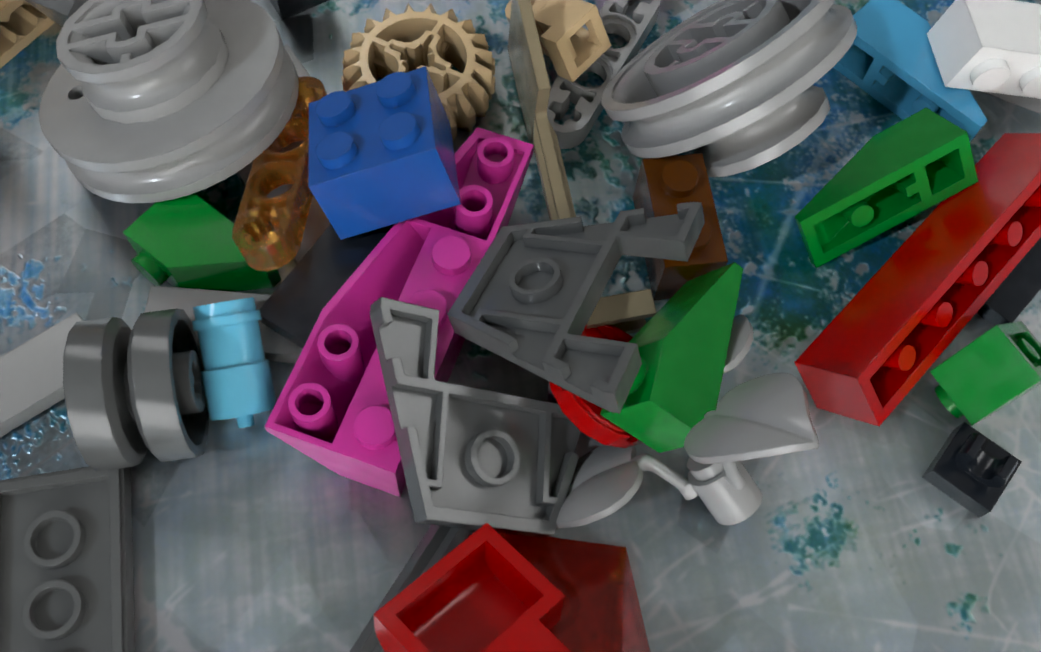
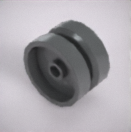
M176 308L141 313L132 330L122 318L109 317L76 322L68 332L63 354V387L67 416L76 446L86 464L96 472L133 467L141 464L148 449L161 462L194 458L204 454L209 430V412L201 371H204L199 341L195 331H193L192 322L183 309Z

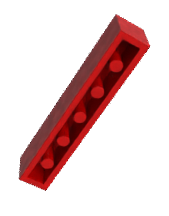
M1004 133L975 165L978 182L943 200L798 357L794 363L817 408L880 427L1041 238V133Z

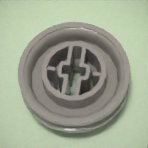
M88 0L65 21L56 39L57 58L61 64L50 78L40 102L39 122L47 141L65 159L66 164L76 179L90 192L102 198L123 203L143 204L162 202L207 189L237 173L261 155L275 141L288 123L298 99L299 79L295 65L289 53L283 47L281 35L272 17L265 9L250 0Z
M719 0L672 28L629 61L605 88L601 104L609 118L625 122L621 137L629 152L634 156L640 158H660L696 149L694 154L703 153L708 177H728L749 171L786 153L804 141L823 123L831 109L829 100L824 89L813 86V84L831 70L846 54L856 38L858 26L851 10L845 6L833 4L835 0Z

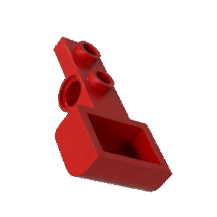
M487 522L373 614L375 633L385 652H571L550 631L560 621L565 595Z

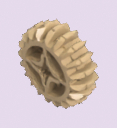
M408 3L404 13L396 15L386 8L382 22L367 18L364 28L365 33H352L351 48L344 51L342 61L344 69L341 80L345 92L377 82L378 77L382 79L395 72L406 73L426 66L449 119L452 142H454L457 136V128L472 132L473 126L476 123V117H485L486 111L489 108V100L492 99V94L495 93V59L492 57V52L488 51L485 34L476 33L471 19L458 22L453 9L448 10L442 15L436 14L431 3L424 12H416ZM452 65L455 66L460 72L453 70Z

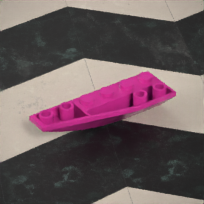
M479 127L473 131L454 154L461 204L396 223L322 309L264 426L267 432L340 476L401 497L406 485V479L370 318L371 304L384 297L439 310L434 378L437 381L448 382L465 338L454 332L447 313L503 226H508L533 155V144Z

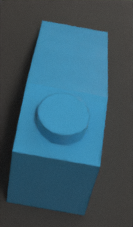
M870 0L853 15L858 26L853 44L833 68L902 120L924 108H928L965 130L971 143L988 120L970 90L945 87L927 36L931 29L928 21L899 0Z

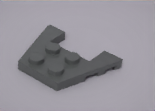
M702 202L677 204L678 214L646 218L644 208L620 211L615 222L583 226L581 216L503 226L447 313L454 332L609 412L620 414L642 365L638 345L636 343L581 336L621 256L628 255L688 262L705 224Z
M384 297L371 304L370 318L415 523L478 530L487 522L498 533L537 538L554 535L557 527L556 521L566 499L579 459V455L574 452L581 431L562 412L550 389L549 381L547 402L437 381L434 378L439 310Z

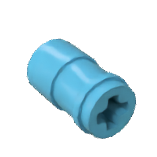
M254 297L193 307L195 321H192L193 331L198 333L204 371H201L210 420L236 418L238 428L254 426L253 414L272 410L277 402L269 359H265L258 321L262 320L260 310H256Z

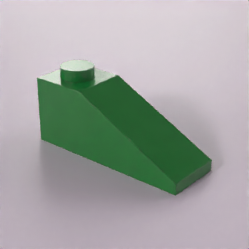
M924 108L874 135L795 216L810 262L818 268L977 183L978 178L968 133L930 109Z
M733 262L687 281L629 341V343H636L638 345L642 365L619 414L602 408L601 416L658 453L684 447V441L688 432L704 419V415L707 412L717 408L743 268Z

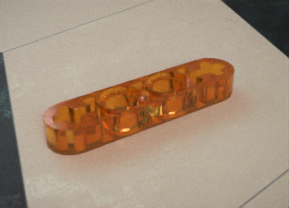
M298 77L299 92L295 109L275 141L253 160L233 226V241L249 267L257 271H271L288 264L297 255L301 246L313 194L308 187L309 103L320 100L327 95L322 82L314 77ZM304 141L300 146L290 151L280 152L284 147L294 142ZM293 184L287 192L279 196L267 198V195L272 190L282 185ZM269 222L272 223V225H273V227H274V229H275L276 231H272V227H271V225H270Z

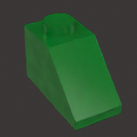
M195 193L173 200L155 202L123 231L137 253L131 259V262L156 286H161L167 281L173 287L236 292L274 288L282 280L270 250Z
M1022 321L995 325L930 371L939 383L934 388L935 393L944 407L956 418L965 416L970 424L974 425L1041 385V344Z

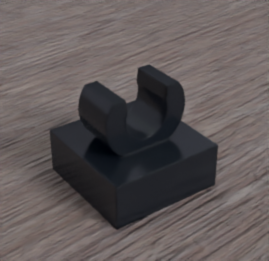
M963 422L952 431L922 478L980 518L992 511L1022 461L966 422Z

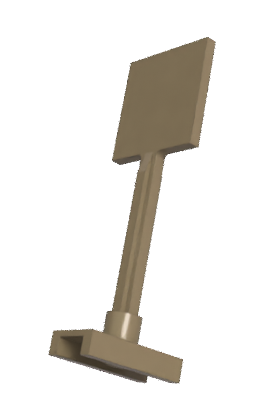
M512 0L508 54L528 141L534 145L535 158L549 219L557 220L576 217L558 138L547 116L551 86L530 0ZM651 289L600 297L586 329L611 325L627 334L639 332L646 324L645 318L653 317L657 313Z

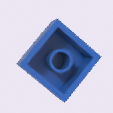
M426 66L406 73L395 72L385 76L380 81L346 92L335 91L327 94L320 100L309 103L308 187L340 240L461 204L450 122Z

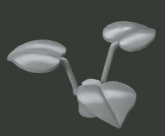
M744 315L734 316L723 374L734 369L743 360L751 347L754 334L753 327ZM789 373L763 375L748 380L728 391L719 401L716 410L707 412L704 415V419L698 422L685 438L684 447L689 455L687 461L689 472L686 478L650 454L644 453L636 456L635 446L619 448L602 445L591 450L578 459L566 499L556 521V530L587 525L618 511L637 492L643 480V471L646 470L654 472L677 487L686 500L699 496L719 524L734 525L746 520L759 508L763 495L741 461L819 448V440L811 420L806 391L798 378Z

